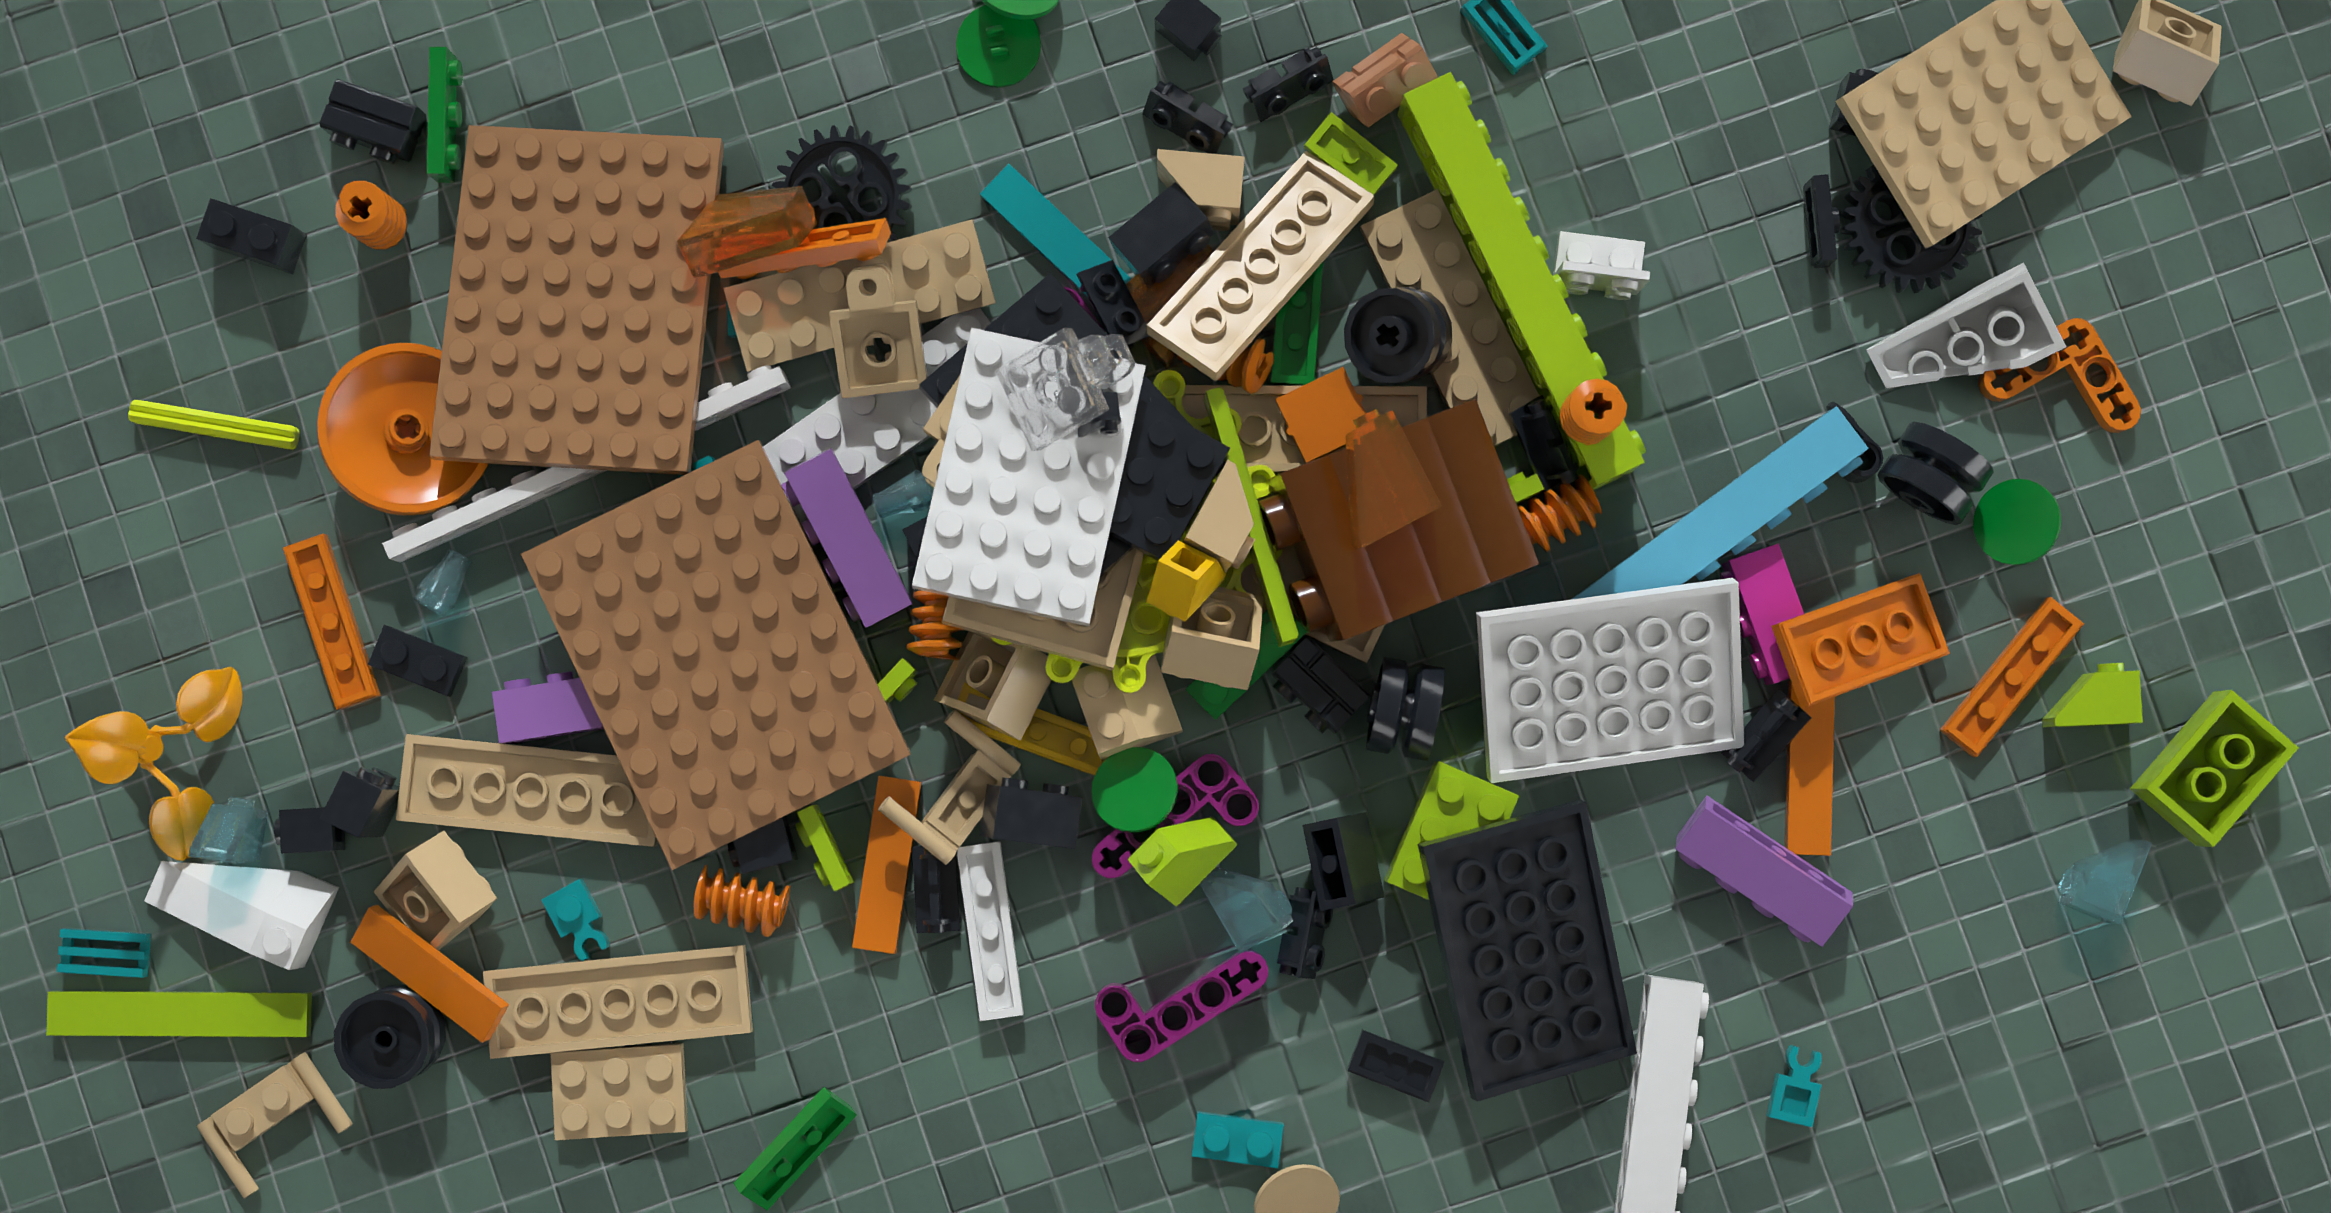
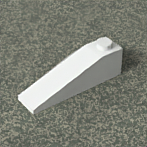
M2022 263L1980 284L1866 350L1885 387L1892 388L1938 381L1940 378L1966 374L1970 376L1983 374L1985 371L2027 367L2066 348V345L2025 264Z
M161 861L144 901L249 954L287 970L305 967L339 887L297 870Z

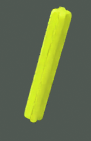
M133 400L128 412V419L136 424L290 450L296 449L300 436L299 429L291 425L142 400Z

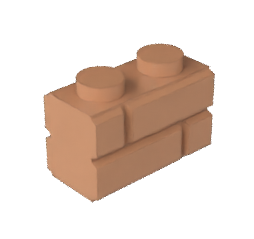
M1401 33L1353 66L1351 72L1346 71L1332 82L1350 115L1360 120L1362 124L1369 128L1400 106L1405 93L1438 77L1421 45Z

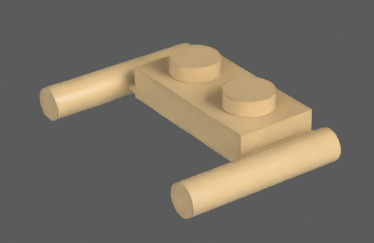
M956 709L947 716L944 723L977 749V751L970 755L924 819L920 822L890 796L878 808L882 814L945 865L952 860L957 849L982 818L987 784L1001 786L1002 777L1010 778L1021 765V763Z
M306 1052L294 1058L287 1065L277 1069L196 1126L244 1199L259 1190V1187L236 1152L314 1098L338 1134L353 1125Z

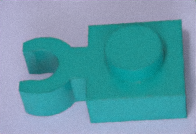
M583 878L541 899L560 937L563 938L571 933L574 934L576 938L574 941V952L581 961L590 958L585 948L586 941L589 938L595 939L601 950L610 947L607 935L601 930L595 929L592 922L603 916Z
M1790 1045L1785 1054L1786 1063L1790 1068L1788 1076L1779 1073L1775 1074L1766 1116L1813 1127L1822 1084L1812 1082L1810 1078L1811 1074L1820 1068L1822 1055L1821 1052L1812 1050L1810 1061L1806 1065H1800L1797 1061L1799 1047Z

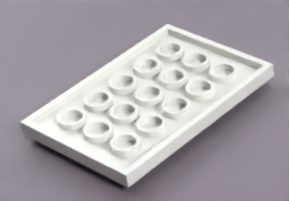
M971 328L912 588L1089 626L1146 366L1114 359L1116 384L1102 387L1103 392L1118 393L1121 423L1117 425L1118 432L1104 435L1100 434L1099 429L1084 437H1078L1077 422L1073 417L1074 394L1072 378L1068 373V350L1070 349Z
M1734 578L1476 612L1487 778L1491 783L1729 750L1732 748L1736 749L1744 746L1739 583Z

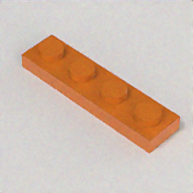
M883 218L727 242L715 265L721 279L735 276L739 279H747L758 273L776 270L778 273H787L798 267L815 264L818 267H827L841 260L856 258L859 261H867L882 254L891 231L887 219Z

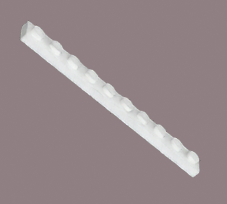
M765 365L748 373L747 377L749 380L733 387L732 383L729 382L708 391L709 398L698 402L695 431L791 389L785 372L780 367L772 369L771 365ZM552 467L539 474H536L535 470L527 471L512 478V486L497 492L496 488H490L472 496L473 503L457 509L454 505L432 514L433 521L418 527L417 523H412L398 528L392 532L394 538L382 544L388 558L401 563L607 470Z

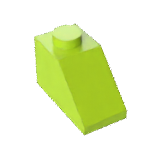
M2124 663L2097 664V672L2082 674L2043 717V728L2143 723L2140 670L2124 671Z
M1208 817L1158 828L1127 860L1147 885L1177 907L1238 844L1215 818Z

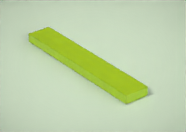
M1221 387L1207 390L1203 401L1215 440L1230 447L1224 461L1227 462L1229 460L1236 464L1254 522L1248 536L1255 539L1250 549V555L1279 647L1289 645L1295 642L1299 634L1225 392Z
M49 991L47 995L46 1035L311 1036L312 992Z

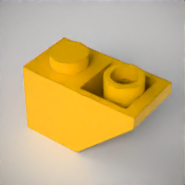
M1178 540L1158 560L1147 603L1161 609L1167 615L1177 617L1186 622L1224 581L1226 573L1217 559Z

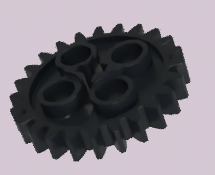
M832 125L830 138L826 139L818 129L814 130L815 143L811 145L803 138L798 139L803 151L798 155L793 151L787 150L786 154L793 163L790 167L784 165L777 166V169L786 178L785 181L772 183L773 187L783 191V197L772 200V204L784 207L786 212L779 215L776 221L778 223H791L792 226L786 233L825 228L829 220L839 214L847 218L848 224L857 223L845 205L840 202L833 203L837 198V193L818 170L819 165L824 164L840 187L845 190L851 188L852 191L848 193L847 197L864 220L870 221L886 218L891 231L889 239L893 241L898 240V237L892 231L893 225H907V222L898 216L899 210H909L912 208V205L901 200V195L911 192L912 187L899 184V180L905 177L908 171L905 168L894 169L892 167L900 156L896 152L884 156L883 154L888 144L884 140L871 146L873 134L868 130L862 135L860 140L857 139L856 129L853 126H849L845 137H841L838 127ZM844 155H853L857 160L856 171L848 177L839 176L836 170L838 160ZM818 180L823 187V193L817 201L808 203L802 196V189L808 181ZM877 189L883 196L882 205L874 212H867L862 207V197L866 191Z
M1874 164L1866 170L1869 179L1860 176L1853 182L1860 192L1850 191L1844 197L1854 206L1845 208L1840 212V216L1851 220L1850 224L1840 229V233L1852 235L1853 240L1843 248L1845 251L1857 249L1859 255L1854 259L1852 265L1856 266L1865 262L1868 265L1864 275L1866 279L1876 273L1880 274L1879 287L1881 288L1895 280L1896 293L1904 291L1910 282L1911 289L1915 294L1924 289L1925 282L1933 290L1941 286L1940 277L1947 282L1954 279L1956 274L1953 267L1962 270L1968 266L1969 263L1963 255H1972L1978 249L1968 240L1982 235V231L1972 227L1971 223L1983 217L1982 214L1946 236L1945 245L1936 243L1925 249L1912 226L1884 238H1877V231L1892 228L1907 219ZM1877 201L1884 202L1891 209L1890 220L1882 219L1877 215L1875 210ZM1892 241H1898L1904 245L1907 252L1905 260L1897 259L1892 254Z

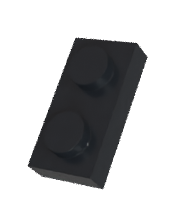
M384 625L367 665L451 697L467 657L394 627Z

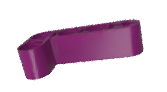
M1206 754L1198 758L1177 776L1178 789L1184 790L1190 797L1191 804L1189 809L1179 815L1170 812L1157 825V829L1184 823L1208 801L1229 824L1245 826L1251 823L1258 814V799L1225 759L1219 755ZM1207 761L1217 762L1223 769V779L1216 786L1204 785L1198 777L1199 767ZM1235 794H1243L1251 802V812L1244 819H1234L1227 812V801ZM1117 829L1103 839L1095 847L1092 854L1093 867L1097 873L1106 878H1117L1133 867L1127 860L1132 855L1130 850L1126 851L1119 858L1122 867L1118 870L1113 866L1105 869L1100 863L1105 858L1101 852L1105 847L1113 851L1124 843L1117 839V835L1122 832ZM1125 832L1129 843L1138 849L1143 844V842L1135 839L1133 833Z
M1242 950L1145 1012L1127 986L1120 983H1111L1099 991L1095 1000V1011L1121 1054L1132 1062H1143L1259 989L1268 977V966L1260 953L1254 950ZM1247 959L1250 964L1257 961L1260 964V967L1255 970L1257 978L1250 981L1248 977H1242L1235 982L1240 991L1232 994L1228 981L1220 973L1228 969L1231 978L1241 971L1239 964L1241 960ZM1216 982L1223 987L1224 997L1219 1004L1207 1005L1201 1001L1199 991L1205 983ZM1118 992L1126 998L1127 1009L1118 1016L1110 1015L1104 1010L1102 1000L1108 993ZM1172 1005L1182 1007L1188 1015L1186 1024L1178 1029L1167 1027L1162 1019L1163 1012ZM1135 1029L1146 1031L1151 1039L1149 1048L1143 1052L1130 1050L1126 1044V1036L1130 1031Z

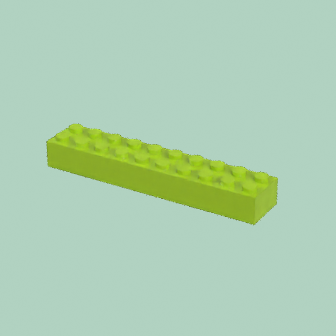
M1449 72L1405 93L1397 115L1434 190L1438 189L1539 396L1543 395L1547 405H1552L1553 410L1551 412L1560 430L1561 437L1568 448L1573 462L1578 463V476L1582 474L1594 491L1633 472L1645 463L1642 457L1646 453L1645 446L1636 430L1629 431L1624 419L1620 426L1599 443L1591 445L1575 441L1563 430L1559 416L1565 399L1577 386L1586 380L1596 378L1604 380L1603 377L1607 375V371L1597 352L1590 353L1583 339L1588 336L1586 327L1578 313L1571 314L1564 300L1568 298V292L1561 277L1558 274L1552 276L1545 260L1549 259V255L1544 242L1539 235L1533 237L1526 224L1530 217L1524 202L1519 196L1513 198L1506 184L1510 182V176L1501 158L1494 160L1487 145L1491 143L1489 132L1481 119L1475 121L1468 107L1472 104V100L1465 84L1462 81L1456 83L1452 73ZM1590 405L1585 407L1586 411L1590 410ZM1594 413V418L1597 419L1599 414Z

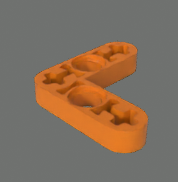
M2073 318L2056 326L2063 340L2070 335L2068 329L2072 333L2079 331L2083 339L2078 342L2080 349L2074 344L2060 352L2047 356L2048 365L2044 371H2034L2029 366L2017 368L2021 375L2005 384L2006 392L2002 387L1993 388L1991 381L1996 378L1994 370L1985 371L1979 376L1978 386L1985 398L2001 402L2065 367L2098 424L2104 430L2111 433L2128 430L2138 423L2141 416L2139 402L2094 327L2082 318ZM2090 364H2098L2106 371L2107 380L2102 387H2094L2087 382L2085 372ZM1998 369L1995 372L1998 375H2003L2012 369ZM2115 387L2117 393L2099 401L2097 395L2108 392ZM2112 402L2116 407L2121 405L2126 407L2127 412L2122 416L2124 422L2120 418L2112 420L2109 413L2114 410Z

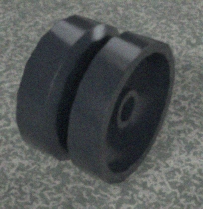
M1417 287L1377 289L1362 296L1350 310L1344 327L1345 349L1352 364L1367 378L1380 383H1401L1418 380L1435 372L1447 358L1453 341L1452 322L1445 306L1428 291Z
M1912 422L1898 441L1902 454L1888 456L1877 474L1878 479L1895 496L1922 513L1948 524H1961L1973 506L1967 492L1977 493L1982 491L1994 473L1993 467L1981 454L1958 438L1931 425Z
M1383 657L1377 683L1373 685L1367 716L1369 726L1366 750L1389 754L1395 747L1399 729H1403L1402 752L1404 757L1428 761L1440 713L1445 668L1422 664L1415 672L1411 689H1407L1409 676L1407 662L1405 660Z
M388 985L353 1001L340 1015L334 1030V1052L341 1068L355 1082L372 1089H391L424 1073L440 1057L446 1041V1025L441 1011L407 985Z

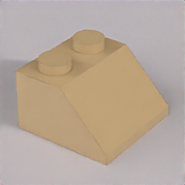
M2138 0L2115 51L2113 72L2118 73L2121 79L2130 84H2143L2156 90L2161 97L2170 102L2181 101L2192 106L2219 65L2222 26L2165 0Z
M1158 149V177L1167 188L1176 182L1205 214L1212 230L1225 231L1230 229V225H1239L1244 156Z
M1227 460L1183 540V543L1217 559L1225 573L1231 566L1238 570L1255 539L1248 536L1254 522L1235 463Z
M1217 587L1186 622L1177 617L1170 616L1164 643L1161 672L1172 674L1179 678H1191L1210 682L1222 687L1248 690L1260 648L1263 596Z
M968 631L962 647H960L956 655L960 661H953L934 700L952 710L956 709L962 715L986 727L1021 740L1051 682L1045 669L1048 656L1039 650L1015 643L1005 646L999 645L989 636ZM964 682L991 698L987 700L969 693L966 703L958 700Z
M1155 654L1147 661L1146 680L1143 687L1137 692L1124 693L1119 690L1114 684L1112 670L1094 665L1079 669L1074 679H1072L1101 761H1105L1109 756L1128 748L1143 747L1183 732Z
M445 831L440 832L406 853L374 890L376 896L393 917L438 951L480 918L497 899L488 881L477 873L465 858L461 847L453 842Z

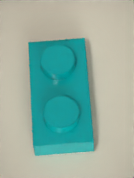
M1197 1111L1192 1157L1278 1168L1284 1123Z

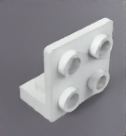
M1560 231L1557 238L1553 275L1558 274L1561 277L1569 294L1584 295L1588 294V289L1605 291V297L1610 299L1629 300L1631 295H1637L1650 279V272L1642 270L1645 242Z

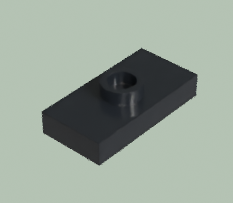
M1814 175L1803 186L1811 266L1813 268L1829 267L1838 259L1835 233H1839L1840 216L1837 207L1832 208L1829 175Z
M1362 1029L1347 1071L1429 1103L1444 1061Z

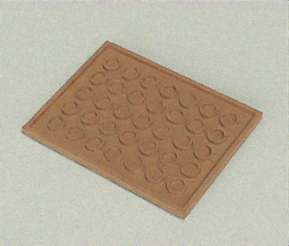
M469 125L429 455L432 459L439 461L686 475L691 472L724 143L721 138Z
M757 440L521 553L672 870L912 755L761 441Z

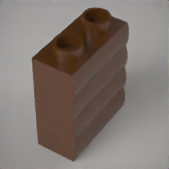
M1476 399L1280 473L1268 479L1274 496L1258 501L1273 548L1278 551L1293 545L1305 575L1304 579L1289 584L1292 602L1301 624L1307 633L1325 627L1330 642L1346 640L1539 564Z

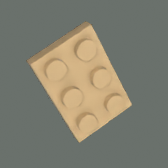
M684 1043L596 1048L550 1053L555 1140L688 1131Z

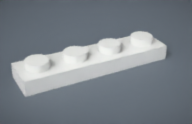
M1001 842L959 847L957 849L980 1021L1024 1015Z

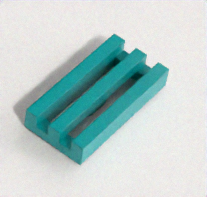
M1469 0L1461 6V13L1512 75H1515L1524 65L1529 64L1538 54L1540 55L1547 49V44L1511 0L1495 1L1533 46L1529 50L1524 47L1487 0ZM1478 6L1517 53L1519 56L1517 60L1474 9Z
M62 928L59 935L62 938V946H58V955H61V961L57 963L56 972L148 977L152 933ZM74 938L140 942L139 951L74 947ZM73 956L138 960V967L72 963Z

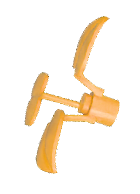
M228 666L222 669L205 670L188 679L181 687L176 701V710L179 718L187 722L182 726L161 727L154 725L151 729H148L146 722L140 716L127 711H118L89 720L65 736V740L76 753L84 770L96 781L104 784L119 783L130 777L137 769L138 763H140L142 769L150 772L170 791L171 797L160 798L152 805L149 814V828L157 846L173 859L184 861L197 851L213 828L216 808L212 797L205 790L198 787H189L180 793L177 785L154 766L153 761L162 755L164 749L161 737L163 735L187 734L192 729L197 738L204 742H212L226 735L235 725L241 711L243 692L239 675L233 667Z

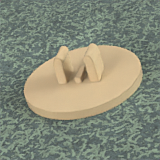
M1306 1164L1290 1166L1272 1175L1262 1185L1255 1198L1254 1213H1336L1340 1201L1339 1190L1332 1176L1320 1167Z

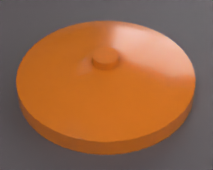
M394 343L372 348L347 362L332 378L324 392L317 419V439L322 459L339 486L354 499L370 508L395 515H421L438 511L465 496L480 480L488 466V463L439 461L429 456L442 351L439 349L415 343Z

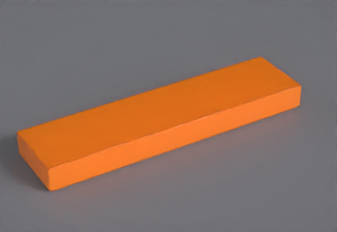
M320 534L283 547L336 710H342L380 697L381 694L372 667L367 665L369 658L328 535Z
M2051 596L2046 597L1939 731L1973 758L1978 757L2082 628L2084 623Z
M1789 681L1788 697L1800 707L1792 682ZM1835 697L1802 708L1812 719L1787 745L1785 848L1794 854L1831 856Z
M878 776L852 948L891 954L897 953L914 839L882 814L878 808L890 796L917 819L922 782Z
M379 905L368 908L350 943L483 1043L490 1040L509 1004Z

